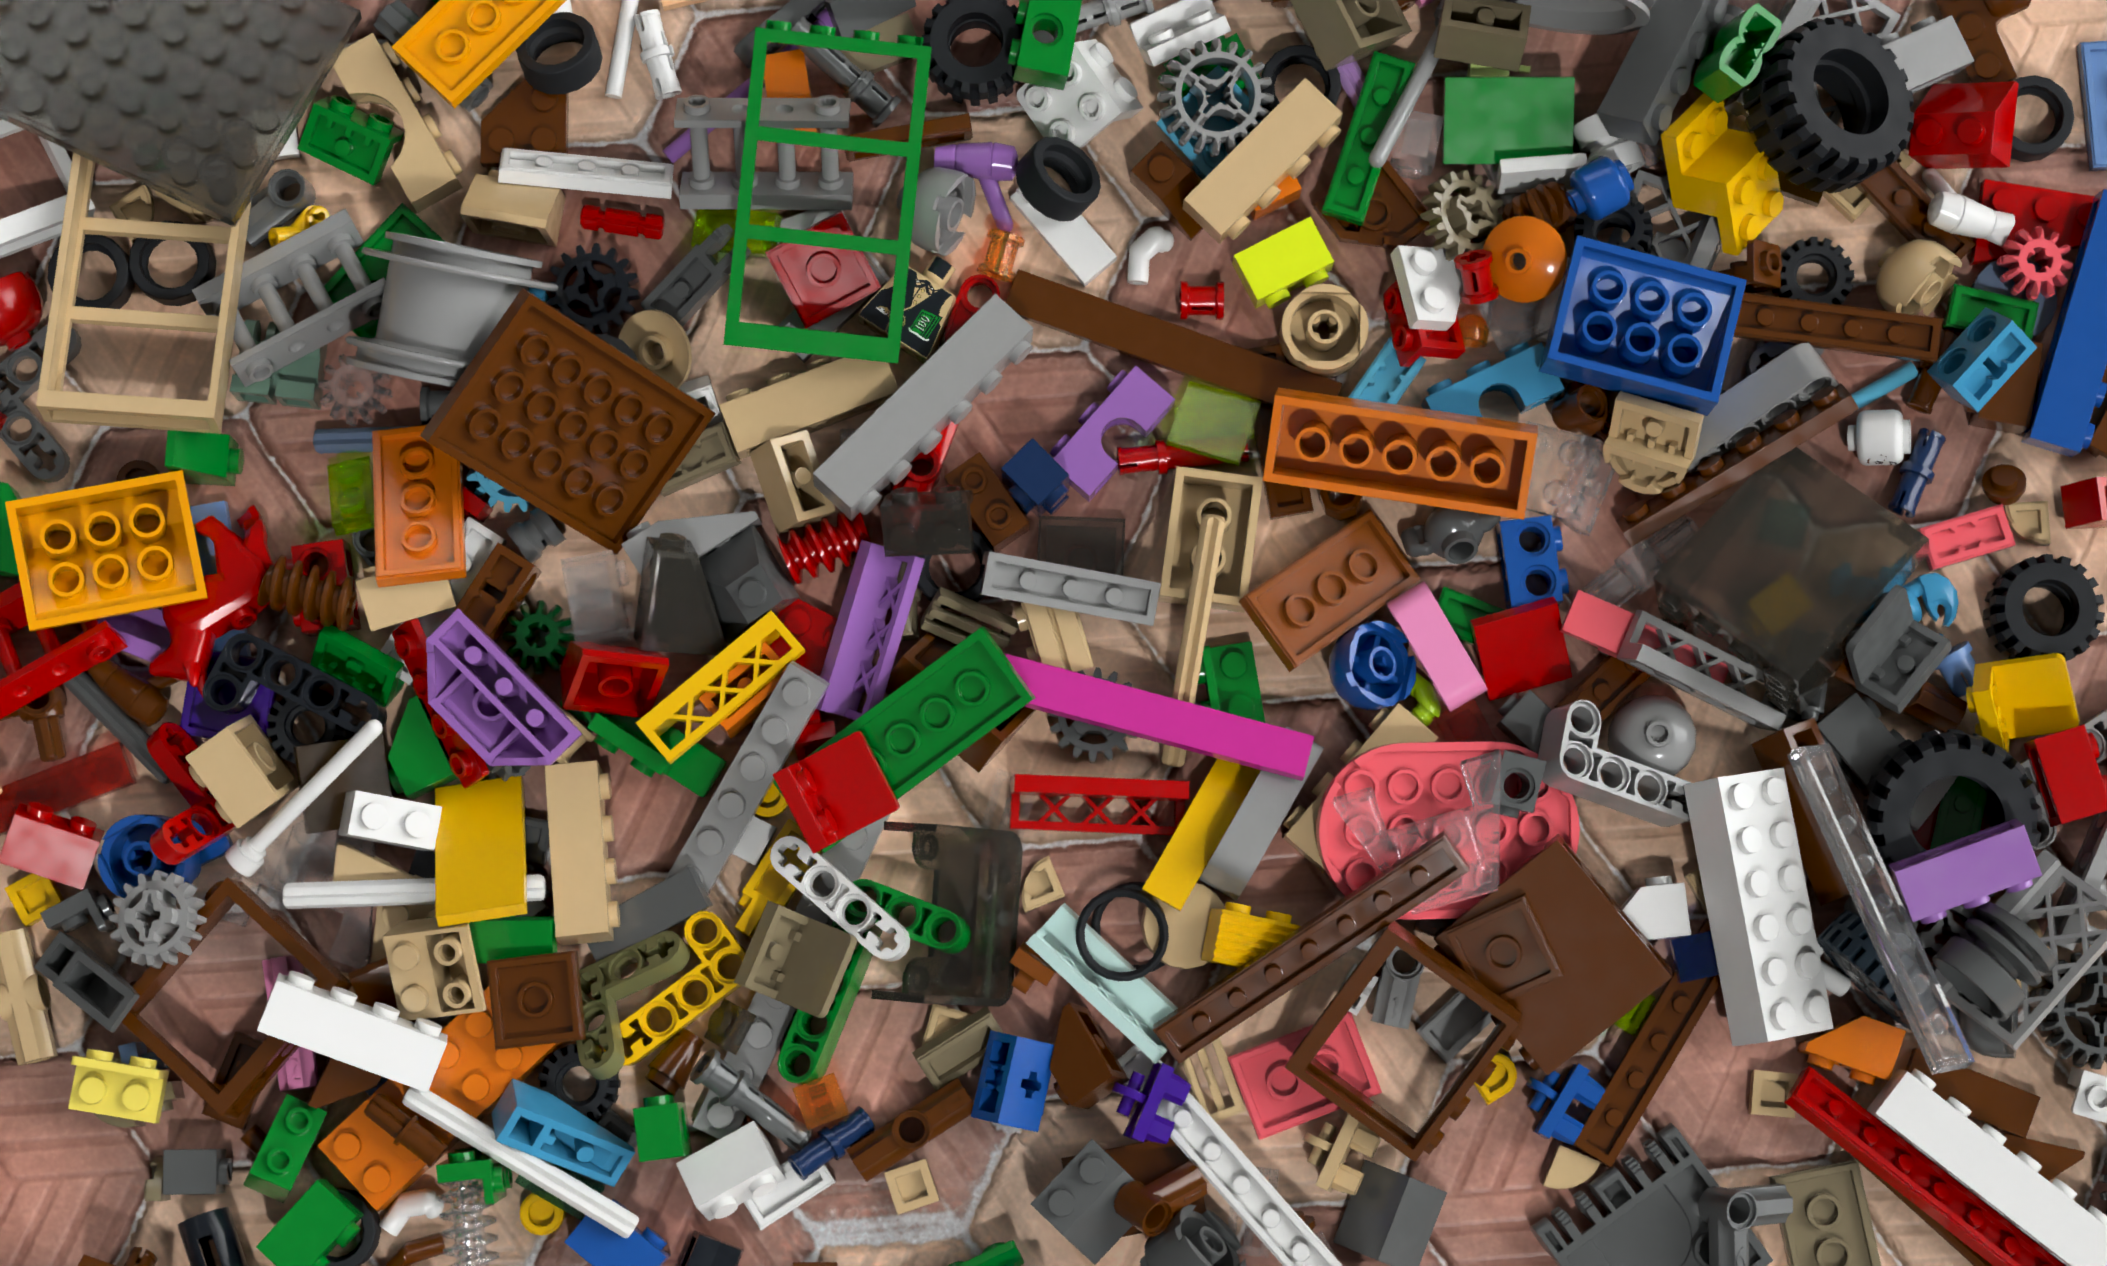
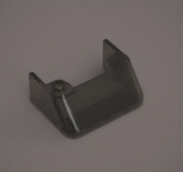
M884 821V830L913 833L912 853L915 862L923 869L934 870L932 904L949 910L966 920L970 926L971 938L967 947L955 954L944 953L929 947L928 957H915L906 965L902 976V991L872 990L871 999L923 1004L1003 1006L1010 999L1013 991L1011 984L1014 980L1015 966L1010 963V960L1016 952L1023 856L1020 838L1016 833L1005 830ZM948 921L940 927L938 936L941 943L949 942L954 938L956 925L953 921Z

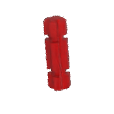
M584 205L581 210L580 225L586 230L598 231L599 228H603L604 232L635 237H638L640 233L645 236L644 238L659 240L664 233L665 219L657 214L647 213L645 217L640 214L641 212L608 207L603 211L600 209V206Z

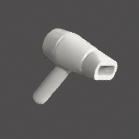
M1927 168L1923 171L1922 180L1935 195L1929 204L1927 219L1930 225L1951 234L1984 238L1996 245H2003L2014 227V214L1995 211L1964 195L1957 194L1934 168Z

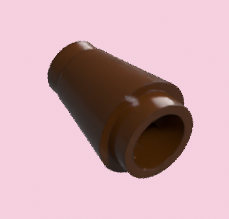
M683 1028L680 1034L648 1065L650 1071L645 1076L646 1080L666 1094L675 1096L679 1089H685L701 1052L700 1049L705 1042L694 1033Z

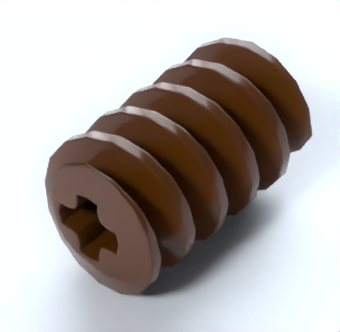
M281 555L276 563L271 565L266 571L257 597V603L261 607L270 601L272 610L279 612L286 606L288 614L294 617L300 615L303 611L305 620L313 622L320 616L321 624L330 627L337 621V627L340 631L346 630L350 624L357 600L356 591L353 590L352 576L348 575L341 586L336 585V571L331 570L323 581L320 580V567L317 565L313 566L308 575H303V562L297 560L292 569L287 570L286 556Z

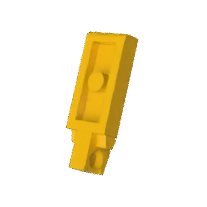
M791 819L787 820L742 890L743 896L738 903L745 907L746 910L735 925V928L750 938L755 933L768 900L786 907L797 890L795 886L775 870L770 860L771 849L780 838L794 836L807 843L799 825ZM798 847L796 850L787 848L783 853L787 858L784 866L790 863L806 873L811 867L798 858L797 853L800 848ZM803 876L798 879L800 882H802Z

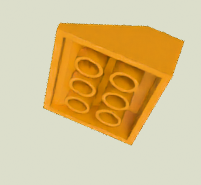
M183 470L5 502L30 632L208 599Z

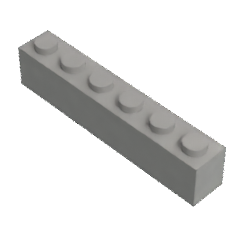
M995 293L813 472L814 486L851 521L860 512L863 515L868 514L882 498V495L879 493L890 482L896 485L905 478L912 468L910 462L920 452L926 455L937 446L943 437L940 433L951 422L955 425L960 423L973 407L971 402L981 392L985 395L989 394L1003 378L1001 372L1011 362L1018 365L1026 358L1033 348L1030 344L1032 342L1033 327Z

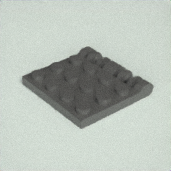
M1672 1123L1658 1131L1656 1137L1669 1156L1676 1161L1675 1164L1670 1162L1658 1144L1651 1138L1642 1143L1645 1154L1662 1172L1652 1181L1635 1158L1628 1154L1621 1159V1164L1625 1171L1640 1188L1636 1193L1614 1166L1588 1183V1187L1595 1198L1608 1212L1605 1216L1602 1217L1588 1196L1581 1190L1572 1195L1576 1207L1593 1224L1585 1231L1580 1233L1569 1214L1559 1206L1551 1211V1216L1570 1240L1569 1243L1566 1244L1556 1228L1545 1216L1530 1227L1538 1242L1552 1257L1557 1266H1709V1225L1700 1217L1698 1205L1702 1193L1707 1188L1720 1186ZM1749 1228V1266H1767L1773 1259Z

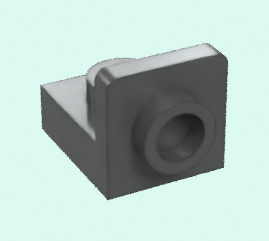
M89 888L40 913L48 929L58 931L63 929L64 933L72 932L89 922L87 915L89 914L92 916L99 931L109 933L116 929L115 923L109 921V916L117 914L111 900L105 893L100 895L98 890Z

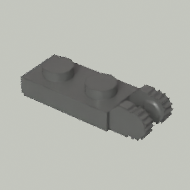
M724 224L716 228L701 245L696 244L641 302V307L644 310L654 309L663 311L671 315L683 327L730 278L733 249L719 263L712 255L720 251L734 235V230L728 224ZM748 247L746 251V260L751 254V250Z

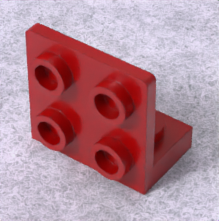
M861 731L854 732L803 760L772 774L813 854L900 808L897 798Z

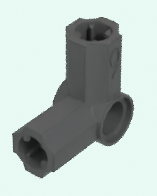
M1774 1183L1734 1188L1712 1186L1702 1193L1698 1209L1702 1220L1709 1225V1266H1749L1748 1229L1751 1226L1786 1223L1787 1217L1793 1213V1197L1789 1195L1784 1184Z

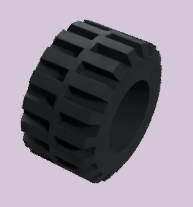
M946 0L944 6L938 3L932 9L933 16L931 19H926L924 35L922 37L924 38L923 46L932 47L929 78L932 83H937L938 91L944 96L948 93L952 94L953 101L962 104L963 99H968L971 106H980V100L988 99L989 104L998 102V95L1003 93L1007 97L1013 92V85L1015 83L1020 85L1021 82L1013 80L1015 65L1007 64L1012 38L1020 40L1023 25L1015 24L1018 10L1015 5L1010 7L1007 5V0ZM973 28L988 30L997 36L1001 42L999 55L989 64L980 67L966 66L958 62L952 56L950 50L952 42L960 33Z
M2043 554L2038 558L2034 556L2027 558L2005 570L2004 574L1997 577L1992 583L1994 586L1993 590L1987 592L1985 602L1989 603V608L1983 610V620H1990L1991 624L1990 627L1986 628L1988 637L1990 638L1995 635L1998 643L1994 645L2000 653L2003 651L2010 653L2008 659L2060 653L2068 661L2085 652L2090 647L2088 644L2097 639L2100 630L2096 629V627L2104 622L2105 615L2103 612H2098V606L2104 604L2103 594L2095 595L2093 590L2099 584L2094 577L2089 580L2083 575L2087 571L2085 567L2081 564L2074 567L2071 566V559L2064 556L2053 559V554ZM2031 588L2046 589L2060 600L2064 609V623L2058 634L2054 636L2042 635L2034 631L2026 622L2022 608L2023 600L2027 591Z

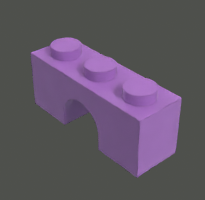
M1137 366L1129 374L1124 370L1119 372L1107 387L1111 394L1100 406L1093 402L1079 418L1078 422L1082 424V427L1071 438L1065 434L1050 451V454L1054 457L1053 459L1069 474V485L1088 502L1095 497L1118 470V463L1102 447L1101 440L1105 432L1116 425H1128L1147 438L1174 407L1175 398Z

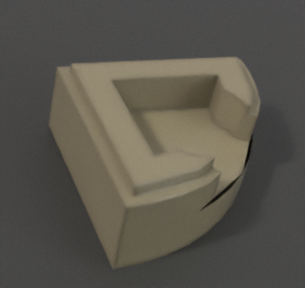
M155 1156L149 1164L152 1168V1179L145 1180L144 1199L145 1201L171 1200V1195H163V1156Z

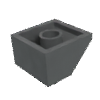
M1091 1139L1032 1201L1031 1205L1096 1265L1133 1226L1115 1212L1114 1201L1120 1189L1128 1182L1134 1181V1179Z

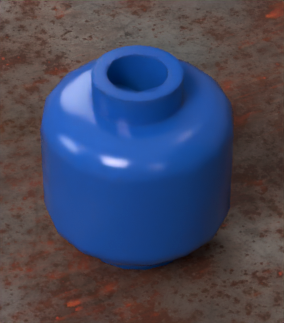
M1600 156L1571 173V189L1566 192V196L1577 215L1584 212L1590 219L1599 221L1622 209L1629 203L1630 191L1634 190V184L1627 168L1619 159L1613 161L1606 156Z

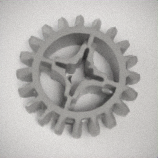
M1217 38L1213 39L1210 52L1207 51L1202 40L1197 41L1194 45L1196 56L1187 48L1181 49L1179 56L1183 64L1173 59L1167 64V68L1175 76L1162 75L1159 80L1162 86L1171 90L1161 91L1157 94V101L1170 103V106L1160 110V118L1166 119L1173 116L1175 120L1166 128L1168 134H1172L1180 128L1184 132L1178 141L1180 146L1186 145L1190 138L1196 140L1193 152L1200 154L1205 143L1209 144L1211 157L1219 155L1221 143H1223L1225 151L1229 154L1237 146L1235 139L1240 143L1248 135V132H1251L1259 124L1257 120L1262 121L1270 113L1269 110L1260 105L1272 104L1274 101V95L1261 93L1262 89L1272 84L1271 78L1264 77L1258 79L1256 76L1264 69L1265 65L1263 62H1258L1251 68L1247 63L1253 55L1251 50L1247 49L1241 57L1235 55L1238 44L1232 41L1227 47L1226 52H1222V43ZM1205 65H1219L1228 68L1225 75L1219 79H1209L1203 74L1197 76L1192 72L1194 69ZM1239 77L1244 82L1248 91L1249 108L1247 113L1241 109L1242 104L1236 100L1233 94L1234 84ZM1183 82L1190 87L1189 92L1196 97L1198 102V109L1192 119L1186 113L1182 103L1181 92ZM1224 82H1227V86L1222 92L1224 96L1221 99L1225 101V105L1219 102L1204 114L1203 111L1209 104L1207 99L1211 96L1205 95L1206 91L1212 94L1216 89L1219 90ZM1213 116H1221L1227 121L1233 119L1239 124L1237 127L1226 131H1211L1202 128L1204 123Z

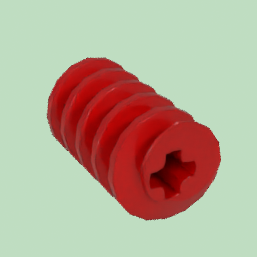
M838 512L837 526L835 527L826 517L821 518V529L818 533L810 523H806L804 525V538H800L793 528L789 529L788 543L786 544L777 536L789 574L798 585L803 583L804 569L814 579L819 578V564L821 563L830 573L835 572L836 558L838 557L846 567L852 566V553H858L861 540L871 542L861 512L852 521L843 512Z

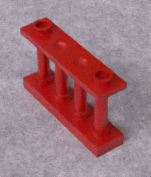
M20 582L0 593V660L7 677L0 680V719L93 666L109 660L114 654L128 647L125 639L106 620L99 624L97 619L80 622L83 633L63 645H60L54 628L37 630L36 633L45 655L22 667L10 637L12 633L28 625Z

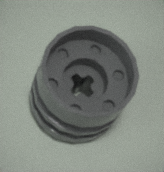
M1987 902L1975 910L1979 920L1970 917L1964 923L1965 930L1974 943L1972 944L1954 935L1932 959L1941 974L1968 1000L2000 1021H2006L2026 999L2024 992L2015 979L2017 978L2035 987L2042 981L2038 971L2049 973L2056 966L2057 962L2049 948L2026 923L1996 904Z

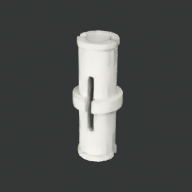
M652 9L640 12V15H634L633 20L643 50L640 57L642 63L647 64L655 98L662 100L681 94L682 89L672 60L675 53L673 46L668 45L667 38L665 37L659 10Z

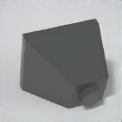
M754 525L746 528L684 572L729 645L769 611L772 610L776 615L800 598Z

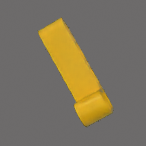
M700 911L692 915L685 924V938L702 963L620 1023L623 1038L630 1039L640 1032L634 1027V1024L639 1021L642 1031L653 1039L650 1044H647L645 1038H640L631 1046L633 1055L630 1057L625 1054L623 1066H633L642 1061L681 1032L683 1028L685 1029L741 987V985L734 983L735 979H726L722 975L720 965L726 956L733 954L738 955L743 961L746 950L718 915L708 911ZM710 919L717 926L716 938L708 944H701L697 941L694 930L700 921ZM694 981H702L708 989L706 1000L698 1006L688 1003L685 997L687 986ZM659 1007L667 1008L672 1015L671 1026L664 1032H656L650 1024L651 1013Z

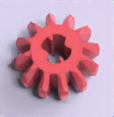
M2036 226L2031 234L2024 229H2020L2015 233V241L2008 239L2003 243L2002 248L2008 255L2000 256L1996 264L2009 269V271L2000 276V281L2004 283L2013 279L2015 284L2011 288L2012 295L2016 296L2026 288L2028 301L2037 299L2039 293L2045 298H2050L2055 295V286L2062 288L2068 283V279L2062 272L2073 269L2074 263L2062 259V256L2071 249L2069 245H2063L2060 248L2055 245L2059 239V233L2053 232L2045 239L2042 226ZM2033 255L2035 256V262L2043 266L2037 272H2035V265L2027 262Z

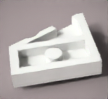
M1398 245L1390 254L1409 329L1447 331L1455 323L1463 283L1460 270L1455 268L1454 259L1451 261L1446 260L1445 248L1435 251L1432 247Z

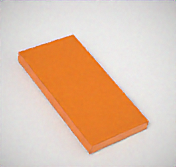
M427 425L372 431L375 578L379 588L466 578L462 462L431 445L420 436Z

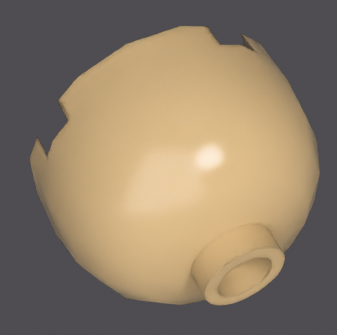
M1917 239L1906 242L1898 248L1893 246L1882 255L1878 262V267L1881 268L1876 280V293L1879 301L1885 310L1889 312L1917 315L1923 309V314L1928 316L1946 298L1951 287L1956 283L1958 277L1952 271L1954 265L1961 268L1962 262L1958 256L1936 241Z

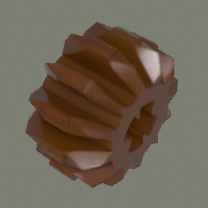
M1550 181L1545 185L1538 184L1535 188L1515 196L1512 202L1505 205L1501 216L1503 220L1516 216L1537 217L1549 223L1560 234L1575 223L1577 214L1569 204L1564 184Z

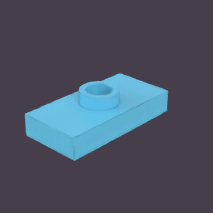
M1390 336L1348 398L1396 405L1423 367L1426 359L1420 356L1410 367H1401L1396 350L1393 347L1392 337Z

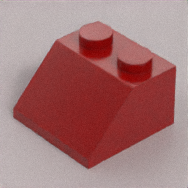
M2016 81L1933 84L1914 112L1908 156L1925 168L1934 169L2010 167L2019 84Z
M570 641L561 665L562 709L642 718L652 710L669 668V658L653 650Z

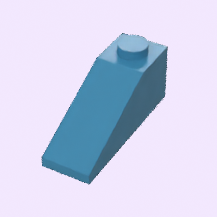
M513 1078L491 1113L497 1142L612 1187H615L635 1154L634 1147L553 1094Z

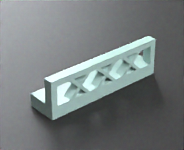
M1066 903L1062 904L1049 920L1030 937L1026 944L1156 1064L1168 1049L1153 1031V1025L1178 1009V1007L1144 976L1131 981H1114L1106 979L1090 969L1079 954L1076 944V926L1079 915ZM1086 923V946L1092 958L1099 965L1115 972L1136 970L1135 967Z

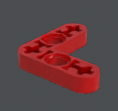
M166 722L147 738V749L191 807L167 820L150 837V846L153 853L166 864L176 865L230 834L236 826L233 822H226L220 816L215 807L216 799L207 787H201L189 773L188 767L190 764L185 757L198 748L196 743L182 727L175 723ZM191 820L197 822L203 828L206 835L200 833L193 826ZM179 836L182 842L174 844L171 840Z

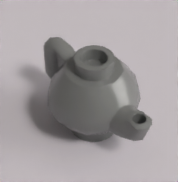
M1435 507L1424 525H1416L1403 530L1401 540L1406 554L1411 557L1428 556L1435 553L1450 563L1462 564L1474 558L1484 533L1495 527L1500 522L1501 516Z

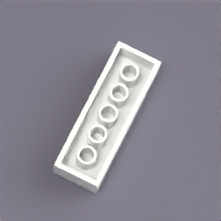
M1784 767L1718 777L1683 785L1732 1046L1771 1042L1834 1029Z

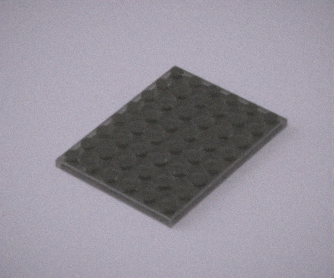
M0 0V118L235 227L362 19L361 12L339 0Z

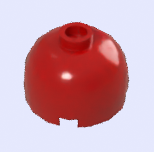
M19 271L0 278V347L7 346L9 351H14L28 344L33 339L30 332L38 326L43 314L42 296L28 271L25 274Z

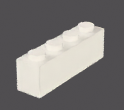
M290 971L288 976L278 973L259 1021L257 1031L428 1093L447 1045L448 1035L441 1033L442 1026L424 1018H417L415 1023L398 1017L400 1014L399 1010L383 1003L375 1002L374 1006L371 1007L357 1002L358 996L343 988L332 987L331 991L316 987L314 986L315 980L296 971Z

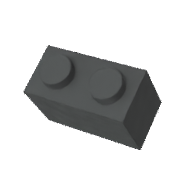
M1854 693L1845 698L1816 723L1831 757L1860 792L1867 796L1870 794L1867 785L1871 776L1877 777L1882 769L1879 763L1887 754L1892 757L1900 751L1898 745L1906 740L1894 729L1889 732L1878 719L1882 714L1867 696L1861 698L1857 693Z

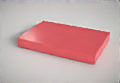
M1348 1011L1314 1058L1370 1098L1382 1093L1353 1016ZM1313 1025L1227 1057L1258 1140L1341 1109L1285 1068L1290 1056Z

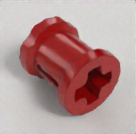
M1484 249L1471 250L1454 258L1455 268L1461 272L1464 290L1460 295L1463 303L1470 305L1482 304L1492 301L1500 295L1498 286L1493 284L1490 263L1493 261L1491 251Z
M1180 281V320H1187L1189 315L1215 316L1216 320H1223L1224 282H1216L1215 286H1189L1187 281Z

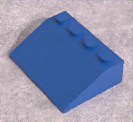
M1577 235L1549 328L1539 372L1618 393L1620 391L1708 416L1719 401L1747 280Z

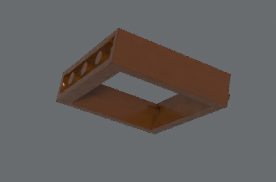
M227 877L224 881L222 880L214 884L206 893L204 898L206 900L205 905L197 911V914L207 918V923L196 926L195 931L199 932L203 938L201 941L190 940L188 945L191 947L192 952L236 903L317 978L314 986L327 991H331L332 987L346 990L352 987L349 979L243 882ZM178 952V964L173 966L163 961L161 969H156L146 964L148 969L137 982L129 983L140 997L122 1023L221 1117L238 1119L300 1046L269 1035L220 1091L139 1015L186 961L189 955Z
M1394 921L1384 928L1290 1056L1285 1068L1416 1162L1423 1151L1430 1155L1434 1148L1439 1145L1445 1135L1440 1128L1450 1117L1456 1121L1471 1101L1466 1094L1476 1082L1478 1085L1483 1086L1497 1066L1491 1060L1500 1048L1508 1052L1514 1045L1515 1040L1523 1031L1518 1027L1522 1012ZM1396 946L1500 1020L1417 1132L1314 1058Z

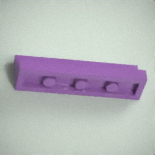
M861 540L820 675L830 685L816 709L857 720L883 700L925 559ZM903 561L907 563L903 580L898 584L897 577ZM892 607L893 613L890 623L886 625L885 617L887 610ZM879 648L880 656L877 665L873 667L874 653ZM866 690L867 699L863 712H859L857 709L862 693Z

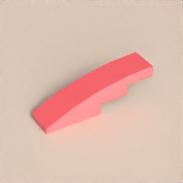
M1578 589L1574 594L1560 632L1598 647V651L1616 658L1635 614ZM1645 624L1638 643L1652 649L1661 647L1656 629ZM1668 636L1670 643L1677 640ZM1685 644L1673 649L1676 661L1689 667L1697 664L1691 646ZM1704 654L1706 660L1712 658V657H1710V656ZM1720 662L1709 667L1711 677L1724 684L1729 672L1727 665Z

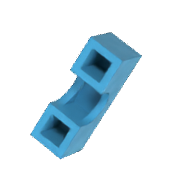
M1524 342L1506 351L1504 354L1507 359L1491 366L1489 360H1486L1466 371L1468 377L1452 384L1449 378L1427 389L1429 396L1424 398L1421 406L1423 409L1482 417L1479 410L1480 397L1487 392L1501 391L1508 394L1514 400L1520 414H1523L1559 397L1565 388L1559 377L1539 372L1544 352L1542 342L1532 347L1529 346L1528 342Z

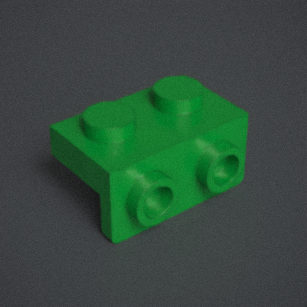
M474 1147L455 1149V1152L448 1153L447 1160L436 1165L438 1183L483 1179L485 1205L495 1204L506 1197V1189L513 1186L512 1170L486 1154H482L481 1151Z

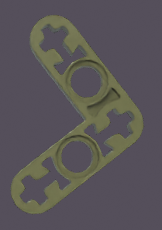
M660 932L579 970L586 1040H577L576 1043L581 1065L594 1078L606 1080L613 1077L619 1072L625 1061L616 1001L678 973L687 965L690 958V949L675 932ZM638 963L636 971L630 977L621 979L622 972L627 966ZM590 992L595 999L593 1001L587 996ZM602 1014L605 1015L603 1023L597 1029L588 1031L589 1024L595 1017ZM597 1045H601L606 1051L602 1053Z

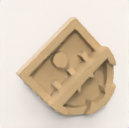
M1620 391L1615 399L1609 435L1603 444L1604 461L1606 464L1610 462L1613 469L1619 475V483L1626 488L1642 494H1659L1663 489L1676 483L1679 484L1687 473L1697 452L1704 415Z

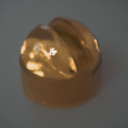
M1474 313L1466 314L1458 320L1465 347L1483 348L1487 346L1489 328L1481 316Z

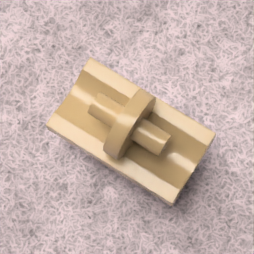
M1348 1114L1334 1145L1330 1141L1337 1127L1327 1122L1324 1123L1318 1137L1306 1132L1303 1141L1314 1146L1307 1162L1319 1167L1325 1152L1330 1153L1316 1182V1186L1330 1193L1334 1189L1342 1193L1356 1195L1365 1174L1344 1165L1351 1149L1373 1158L1382 1138Z

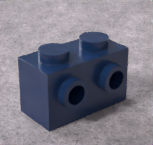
M1033 438L1001 468L1003 483L1009 488L1010 496L1025 515L1030 511L1038 518L1046 511L1053 515L1069 499L1067 495L1070 488L1069 474Z

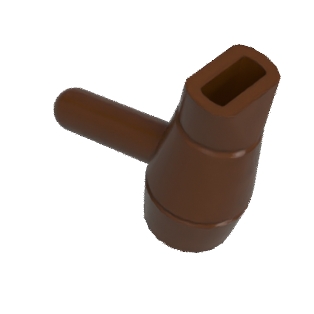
M110 660L99 663L88 670L92 680L126 715L146 727H151L159 722L168 709L169 699L160 690L180 682V680L173 678L155 677L153 675L143 679Z

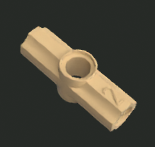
M25 928L0 933V1015L8 1023L18 1066L38 1063L58 1056L47 1012L51 1007L49 990L43 975L34 968L36 965L28 929Z

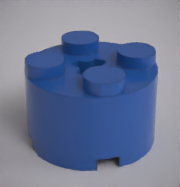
M145 814L131 815L119 820L108 829L103 838L104 843L101 854H98V869L103 882L112 893L125 899L127 896L123 888L125 883L137 887L138 874L142 873L152 878L155 870L163 871L168 875L171 873L184 877V882L190 884L199 876L201 872L200 852L179 864L170 865L161 861L151 849V835L173 817ZM179 836L171 840L174 844L182 842ZM149 851L153 854L151 866H147L145 862L150 858Z

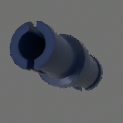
M1927 428L1919 429L1918 437L1909 459L1902 462L1899 469L1901 478L1891 502L1888 504V509L1902 516L1904 511H1906V517L1913 518L1915 516L1916 508L1926 485L1931 484L1935 474L1932 470L1946 441L1945 436L1939 432L1931 430L1929 436L1927 435L1929 432Z
M858 1106L852 1113L831 1128L825 1126L817 1132L818 1137L795 1154L790 1155L788 1162L799 1178L804 1181L809 1175L833 1158L839 1160L845 1156V1149L869 1132L874 1131L875 1126L864 1109Z

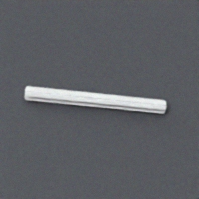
M526 875L527 901L544 900L546 895L544 876ZM435 878L287 883L284 886L282 898L284 907L287 909L435 904Z
M409 1087L404 1095L402 1103L406 1107L621 1237L628 1238L639 1222L637 1215L551 1163L497 1142L493 1128L430 1090L426 1093Z

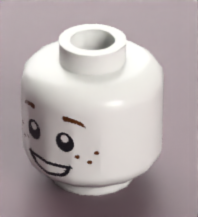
M1896 409L1862 411L1857 417L1856 425H1848V451H1857L1858 460L1862 465L1899 464L1903 460L1904 454H1911L1910 420H1903L1902 413Z

